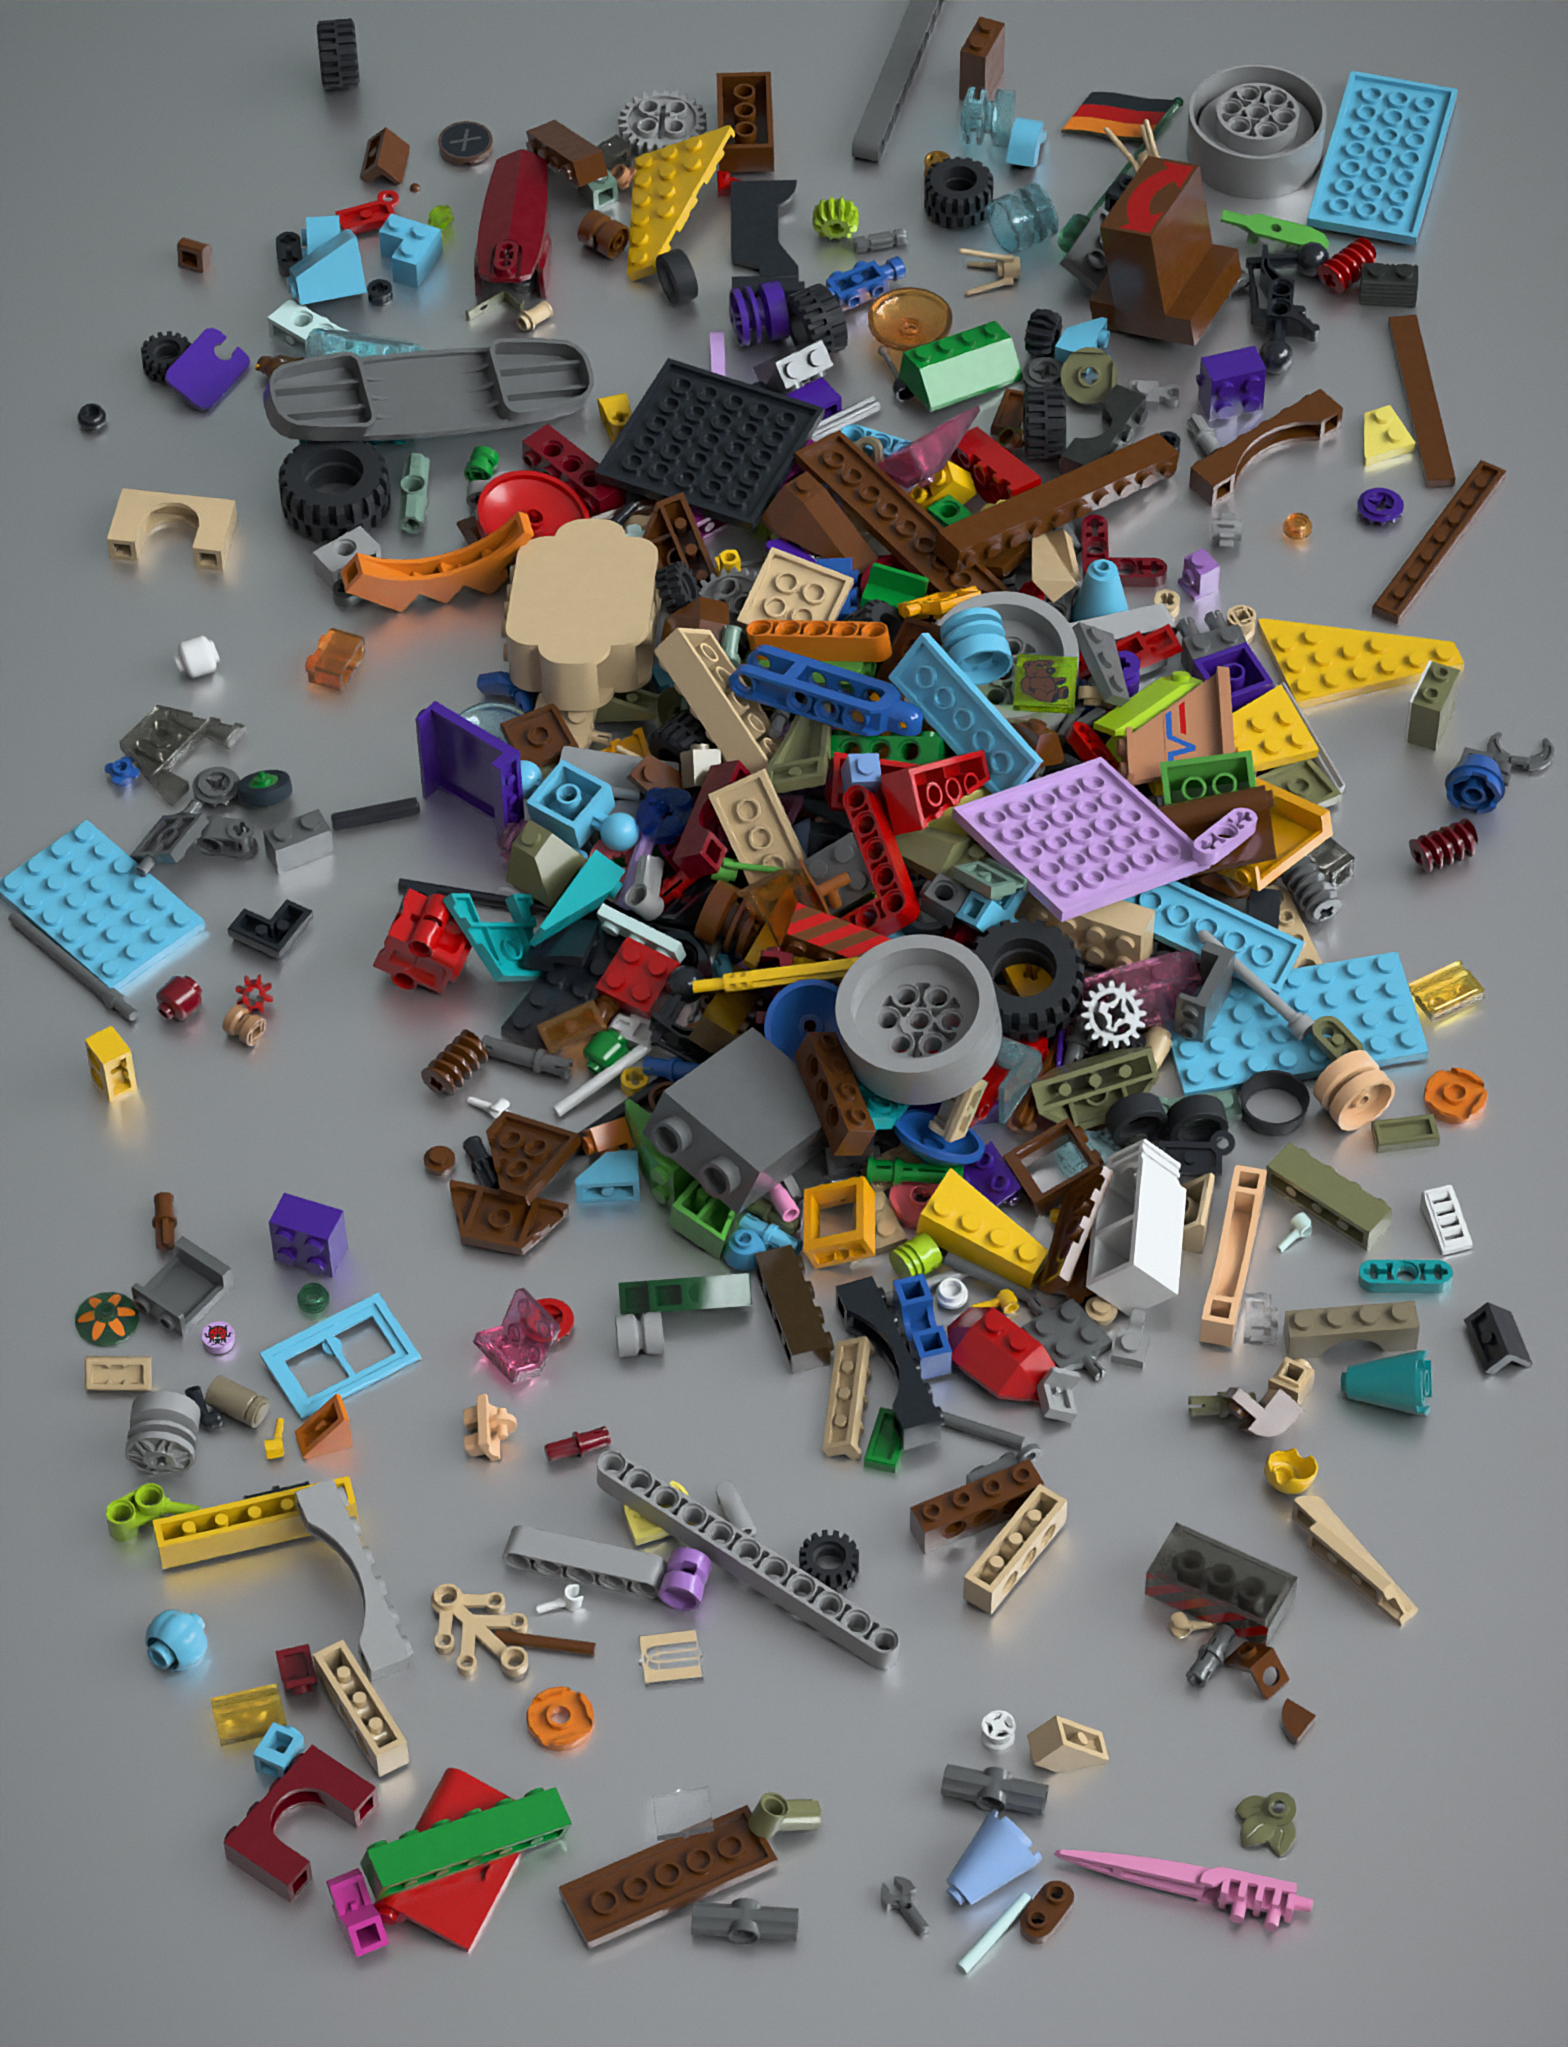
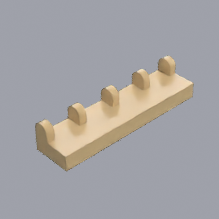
M866 1336L836 1342L822 1451L827 1457L846 1454L850 1459L857 1460L861 1458L858 1440L859 1435L864 1433L865 1428L861 1422L863 1408L868 1405L865 1387L866 1381L871 1379L872 1371L868 1368L869 1357L873 1356L875 1347Z

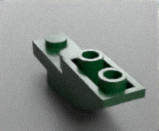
M750 1273L618 1283L621 1315L752 1305Z

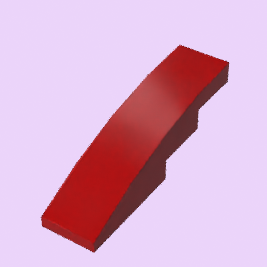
M1170 624L1145 636H1142L1139 630L1115 642L1117 651L1127 650L1139 658L1140 669L1156 664L1183 651ZM1080 652L1079 678L1088 680L1092 675Z

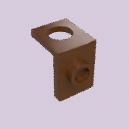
M1245 1641L1224 1660V1664L1228 1668L1249 1672L1263 1699L1268 1700L1290 1680L1273 1647ZM1272 1666L1276 1670L1277 1677L1272 1685L1267 1686L1264 1683L1263 1675L1265 1670Z

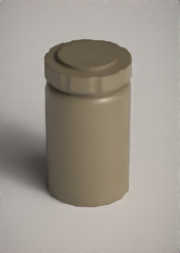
M221 1375L211 1382L205 1396V1403L208 1406L242 1423H246L252 1428H256L262 1423L270 1404L268 1398L260 1396L258 1393Z

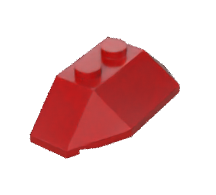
M969 1307L947 1326L948 1342L952 1350V1364L996 1398L1014 1401H1034V1403L1040 1404L1037 1386L1049 1369L1056 1367L1042 1343L994 1307Z

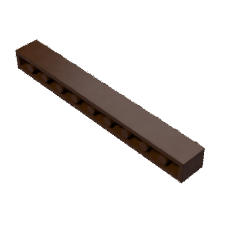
M1158 433L1153 434L938 530L933 553L955 573L970 568L983 560L995 557L1005 550L1015 548L1025 541L1037 538L1045 532L1059 528L1076 518H1081L1096 509L1104 508L1116 500L1126 498L1136 491L1148 488L1156 482L1170 478L1176 472L1180 453Z

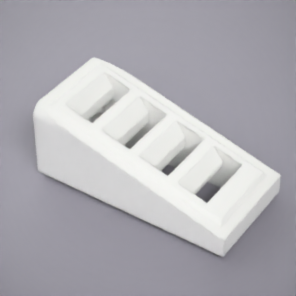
M1452 1185L1423 1191L1420 1206L1441 1254L1446 1255L1471 1249L1473 1243ZM1445 1212H1449V1213H1450V1214H1446V1215L1437 1216V1214H1441V1213H1445ZM1455 1224L1454 1226L1441 1228V1226ZM1457 1234L1460 1236L1459 1238L1445 1240V1237Z

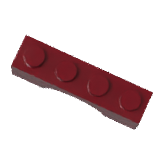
M740 760L710 766L672 858L689 878L718 873L727 848L717 838L721 822L708 794L751 775Z

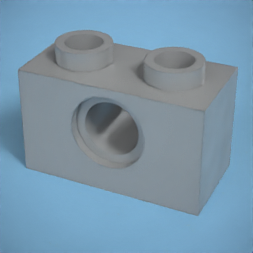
M361 526L346 532L341 537L312 552L315 573L331 589H333L335 582L342 579L340 571L356 553L382 558L380 545Z

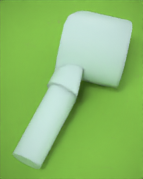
M1304 1212L1292 1218L1290 1224L1294 1230L1276 1247L1279 1252L1282 1253L1299 1237L1306 1238L1311 1234V1220Z

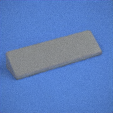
M563 746L560 761L563 759L611 786L637 788L626 777L643 757ZM661 760L681 772L679 763Z

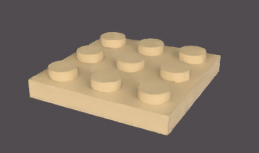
M771 547L737 618V626L746 629L751 622L762 619L836 621L854 584V578Z

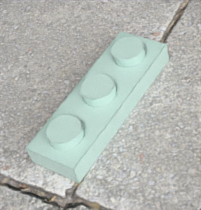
M602 904L598 910L597 916L602 924L601 927L612 936L620 934L626 938L629 937L680 962V964L686 956L681 942L605 904Z

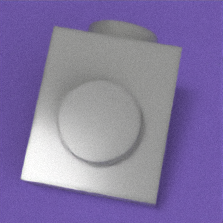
M1051 1367L1037 1386L1043 1417L1072 1423L1077 1417L1078 1413L1072 1389L1080 1380L1078 1372L1058 1367Z

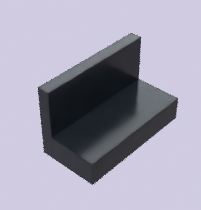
M1487 1302L1464 1319L1486 1373L1493 1375L1511 1361L1526 1367L1533 1364L1511 1311Z

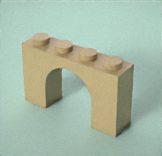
M122 488L107 536L109 558L138 562L144 540L152 529L165 523L179 522L188 524L197 530L192 547L195 568L223 571L238 521L236 501L223 498Z

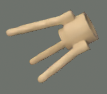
M1148 119L1144 120V125H1140L1147 150L1137 156L1138 161L1134 159L1108 127L1104 128L1105 133L1130 162L1135 173H1137L1148 156L1160 158Z
M959 249L960 254L996 260V262L969 261L967 266L995 268L996 276L1002 277V280L965 291L966 296L1003 285H1013V279H1020L1019 257H1014L1013 254L1002 255L972 249Z

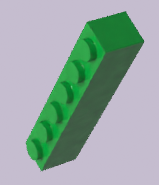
M540 1787L526 1793L524 1798L515 1801L512 1798H506L497 1802L491 1809L481 1811L480 1808L473 1809L465 1813L461 1819L452 1822L449 1819H443L434 1823L428 1830L418 1832L417 1829L410 1830L402 1834L398 1840L389 1843L386 1840L375 1842L367 1848L360 1865L377 1901L565 1837L572 1823L556 1787L545 1791Z

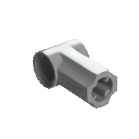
M650 855L639 856L634 883L626 891L624 897L626 905L646 921L655 920L664 909V901L659 896L664 861L660 857Z

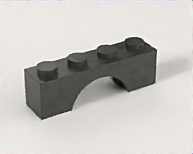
M1116 384L1102 403V422L1107 426L1108 430L1092 438H1074L1061 455L1060 476L1120 450L1125 442L1129 443L1133 437L1134 430L1138 425H1143L1147 418L1146 396Z

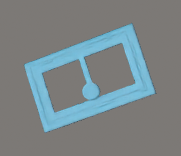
M379 1292L260 1352L261 1359L300 1420L313 1415L335 1394L341 1395L342 1399L421 1359ZM372 1317L395 1351V1354L355 1374L341 1352V1341L333 1336ZM323 1342L322 1349L324 1354L329 1357L336 1356L349 1377L308 1398L285 1361Z

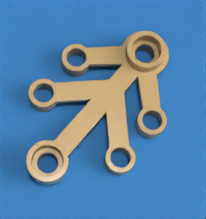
M449 1583L442 1584L435 1589L431 1595L432 1609L439 1614L438 1634L434 1638L435 1650L441 1655H448L454 1651L455 1640L451 1634L454 1616L463 1625L461 1654L456 1661L457 1670L461 1675L471 1676L477 1671V1659L474 1655L475 1638L481 1641L501 1660V1668L505 1674L511 1677H518L526 1672L528 1668V1655L526 1651L518 1646L507 1647L489 1630L508 1629L510 1632L526 1633L528 1629L527 1617L522 1613L516 1612L511 1615H499L506 1607L503 1594L500 1592L463 1594L457 1586ZM445 1600L453 1601L451 1603H443ZM492 1601L500 1602L497 1606L490 1605ZM467 1608H486V1611L492 1615H474ZM514 1622L523 1623L519 1627H515L512 1625ZM442 1641L450 1642L447 1646H441L439 1644ZM471 1662L472 1665L469 1667L462 1666V1663ZM515 1662L520 1664L519 1666H509Z

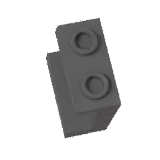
M1206 940L1201 950L1199 986L1202 989L1197 997L1181 992L1178 994L1175 1010V1033L1188 1040L1204 1042L1232 988L1235 951Z
M182 1236L174 1243L176 1255L144 1287L135 1283L131 1290L133 1304L143 1315L149 1314L158 1320L167 1331L173 1330L183 1337L234 1284L231 1267Z

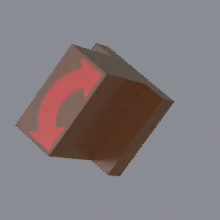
M1148 156L1100 225L1108 273L1089 299L1092 320L1104 317L1107 318V329L1195 346L1242 275L1237 248L1212 244L1200 166Z

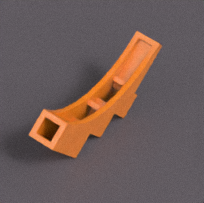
M518 511L503 526L485 538L464 548L432 557L402 560L376 558L356 553L340 573L346 593L399 612H403L416 599L418 594L447 604L464 585L492 595L509 577L506 569L507 564L517 555L519 548L525 546L531 540L534 533L528 514Z

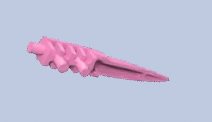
M1060 1849L1054 1853L1058 1858L1118 1879L1196 1898L1198 1902L1212 1904L1217 1901L1219 1902L1218 1908L1225 1909L1226 1904L1232 1905L1230 1920L1235 1923L1243 1922L1246 1908L1252 1909L1253 1916L1260 1917L1261 1912H1266L1264 1927L1270 1931L1278 1929L1281 1916L1284 1917V1922L1291 1923L1294 1909L1309 1913L1312 1910L1314 1899L1297 1896V1883L1219 1866L1211 1869L1162 1859L1094 1851Z

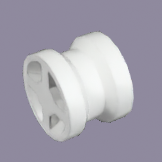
M995 1710L989 1712L983 1718L981 1741L985 1749L999 1754L1005 1753L1013 1747L1016 1724L1012 1715L1006 1711Z

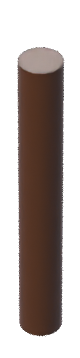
M503 1630L495 1631V1636L505 1645L595 1656L596 1643Z

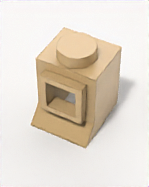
M1285 1357L1273 1378L1269 1379L1268 1390L1270 1388H1280L1287 1395L1292 1396V1399L1301 1406L1313 1386L1315 1369L1311 1368V1365L1304 1359L1295 1358L1293 1360Z

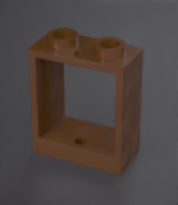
M1069 1118L1003 1155L1005 1162L1023 1187L1020 1190L1038 1217L1061 1205L1066 1190L1105 1165L1096 1149L1091 1151L1086 1145L1089 1140L1080 1125L1074 1127ZM1070 1142L1087 1168L1042 1193L1026 1167Z

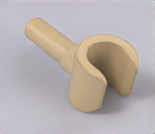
M1184 1612L1173 1614L1171 1616L1172 1622L1168 1624L1177 1638L1186 1637L1192 1631L1198 1629H1212L1218 1626V1623H1209L1207 1621H1189Z

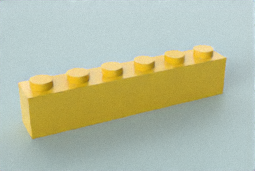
M350 1477L333 1479L336 1487L342 1486L346 1493L349 1505L345 1506L349 1517L355 1516L358 1521L356 1500ZM315 1484L152 1520L162 1569L311 1536V1534L307 1533L296 1508L295 1492Z

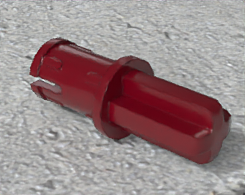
M606 1426L579 1434L575 1431L570 1438L546 1444L544 1446L545 1455L548 1461H555L576 1454L581 1458L584 1456V1453L610 1447L611 1439Z

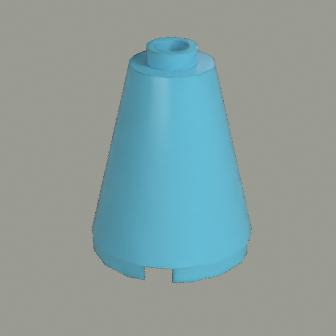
M1099 559L1089 565L1071 609V622L1129 610L1117 566L1112 561Z

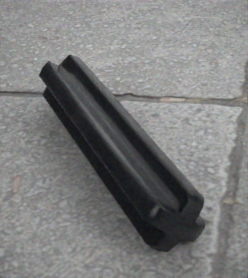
M417 797L336 812L331 814L332 827L338 831L414 816L420 813V805Z

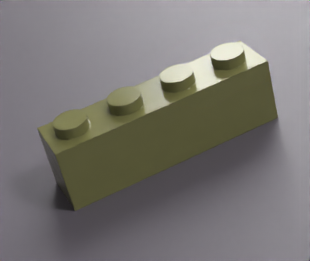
M1289 1142L1266 1166L1267 1187L1364 1250L1368 1251L1390 1228L1392 1208L1384 1200L1375 1198L1363 1190L1356 1182L1349 1181L1338 1174L1331 1166L1324 1165L1313 1158L1305 1149L1298 1148Z

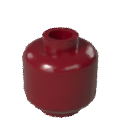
M173 976L156 993V1000L159 1004L157 1010L166 1020L170 1021L173 1018L176 1021H185L201 1005L202 989L189 976Z

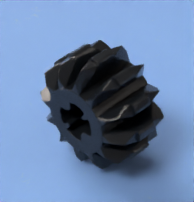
M1036 309L1030 315L1024 338L1025 350L1029 354H1034L1036 357H1051L1055 353V346L1061 337V330L1063 328L1062 318L1059 316V313L1052 312L1049 309Z

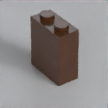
M979 17L960 50L959 100L980 106L986 105L1004 72L1005 23L984 17Z

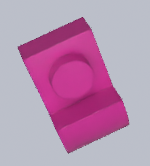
M356 1868L327 1880L326 1883L333 1902L332 1908L335 1917L355 1956L359 1957L388 1945L389 1942L380 1914L371 1902L360 1869Z

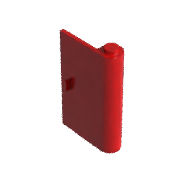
M448 1768L441 1777L414 1830L417 1829L418 1832L428 1830L434 1823L443 1819H449L450 1822L461 1819L465 1813L473 1809L480 1808L481 1811L491 1809L497 1802L511 1797L462 1770ZM520 1852L377 1901L375 1900L373 1905L379 1912L384 1924H401L407 1918L468 1952Z

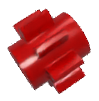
M260 974L256 979L252 980L246 975L244 976V987L239 985L235 988L237 993L242 994L237 999L236 1004L242 1005L244 1003L249 1010V1014L252 1009L259 1008L263 1013L264 1002L273 1001V996L266 994L272 988V984L267 983L264 985L261 982ZM253 988L259 990V995L256 996L255 1000L249 998Z

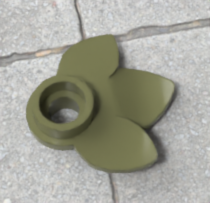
M1283 1792L1272 1793L1267 1798L1254 1795L1245 1798L1236 1807L1235 1812L1245 1819L1240 1831L1241 1845L1243 1847L1256 1846L1269 1841L1276 1855L1281 1857L1287 1853L1296 1838V1830L1292 1821L1296 1817L1297 1807L1290 1795ZM1276 1804L1285 1805V1810L1282 1813L1273 1812V1807Z

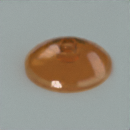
M915 287L898 288L884 293L873 302L868 312V327L874 338L881 344L904 352L947 337L952 328V311L947 302L934 292Z

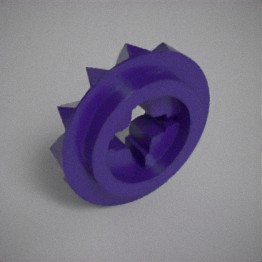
M1387 488L1369 489L1360 495L1357 502V511L1361 513V519H1369L1371 525L1375 522H1380L1382 526L1386 522L1395 523L1398 517H1402L1404 509L1402 498L1396 492ZM1385 503V508H1382L1380 511L1376 510V508Z

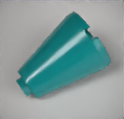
M1418 1350L1348 1366L1347 1372H1342L1341 1391L1347 1393L1348 1399L1418 1416L1428 1415L1431 1406L1424 1405L1425 1397H1432L1431 1360L1424 1359L1429 1355V1352Z

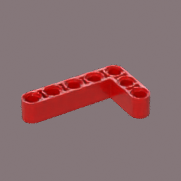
M853 785L845 791L843 805L877 898L840 919L888 937L913 923L918 918L920 904L881 799L863 786Z

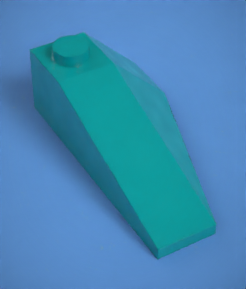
M595 850L536 931L529 944L536 946L599 908L608 896L614 899L624 885L619 880L626 870Z

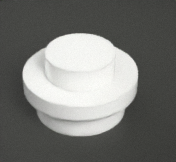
M956 1278L943 1280L936 1289L937 1302L947 1309L960 1308L968 1299L966 1286Z

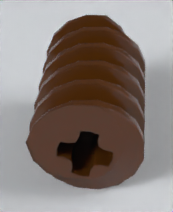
M465 1029L462 1030L459 1036L454 1038L451 1044L446 1046L443 1052L437 1055L436 1059L429 1063L428 1067L422 1070L421 1077L423 1082L434 1092H444L452 1096L456 1093V1087L461 1088L464 1085V1079L469 1080L472 1077V1071L477 1072L480 1069V1063L485 1064L488 1061V1055L478 1036Z

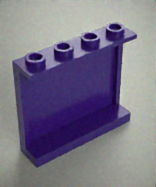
M434 701L426 709L421 710L415 719L422 796L424 799H427L437 789H440L495 822L497 843L507 848L525 827L520 751L437 701Z

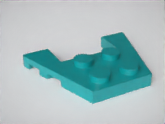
M451 893L443 899L444 904L495 982L538 981L544 971L523 967V961L531 946L529 942L534 936L533 929L537 927L536 917L531 916L530 906L534 904L531 894H512L505 899L513 922H481L470 893Z

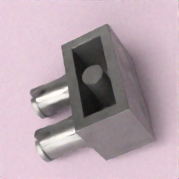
M1215 610L1217 618H1215L1212 611L1205 615L1204 621L1210 629L1208 632L1200 633L1192 617H1187V622L1185 618L1177 622V629L1182 636L1183 651L1181 652V663L1185 671L1190 673L1191 677L1193 660L1247 642L1238 624L1227 626L1220 610Z

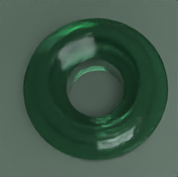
M315 1282L304 1285L297 1295L299 1308L310 1314L322 1312L330 1302L328 1291L321 1284Z

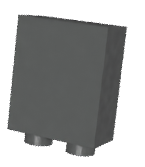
M753 1027L664 1090L642 1132L643 1135L652 1141L654 1147L662 1155L672 1158L698 1180L709 1195L719 1198L736 1214L742 1212L823 1150L824 1144H828L797 1064Z

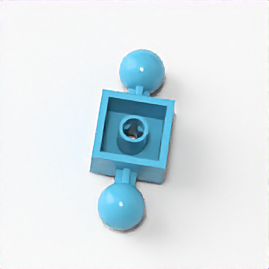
M563 759L548 777L543 780L542 772L536 764L527 760H521L523 799H528L526 805L530 819L579 849L595 830L600 831L603 843L611 850L626 851L636 844L639 838V826L636 820L623 812L609 815L616 806L610 784Z

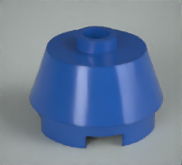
M1470 754L1464 756L1445 779L1446 796L1451 805L1460 810V806L1476 810L1475 814L1477 815L1493 811L1505 794V785L1499 765L1492 758L1485 755Z

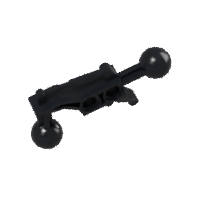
M1308 242L1299 247L1296 253L1269 254L1267 244H1263L1262 257H1248L1246 259V268L1248 269L1250 279V323L1253 326L1264 329L1265 335H1269L1268 342L1264 343L1259 350V355L1266 367V372L1269 374H1282L1289 370L1293 362L1292 349L1285 342L1286 337H1302L1310 342L1319 340L1320 326L1312 323L1306 317V308L1304 306L1293 305L1295 280L1282 277L1275 269L1297 268L1304 276H1318L1317 267L1330 259L1327 249L1320 243ZM1253 269H1261L1259 287L1268 301L1267 309L1259 308Z
M687 965L676 967L666 980V989L669 996L659 1014L654 1012L651 1017L648 1030L652 1032L649 1044L653 1047L659 1046L685 1062L703 1063L690 1054L686 1055L683 1052L700 1055L705 1060L712 1057L713 1054L688 1039L694 1028H684L675 1023L684 1006L695 1003L704 994V992L694 993L692 981L703 980V976L695 967Z

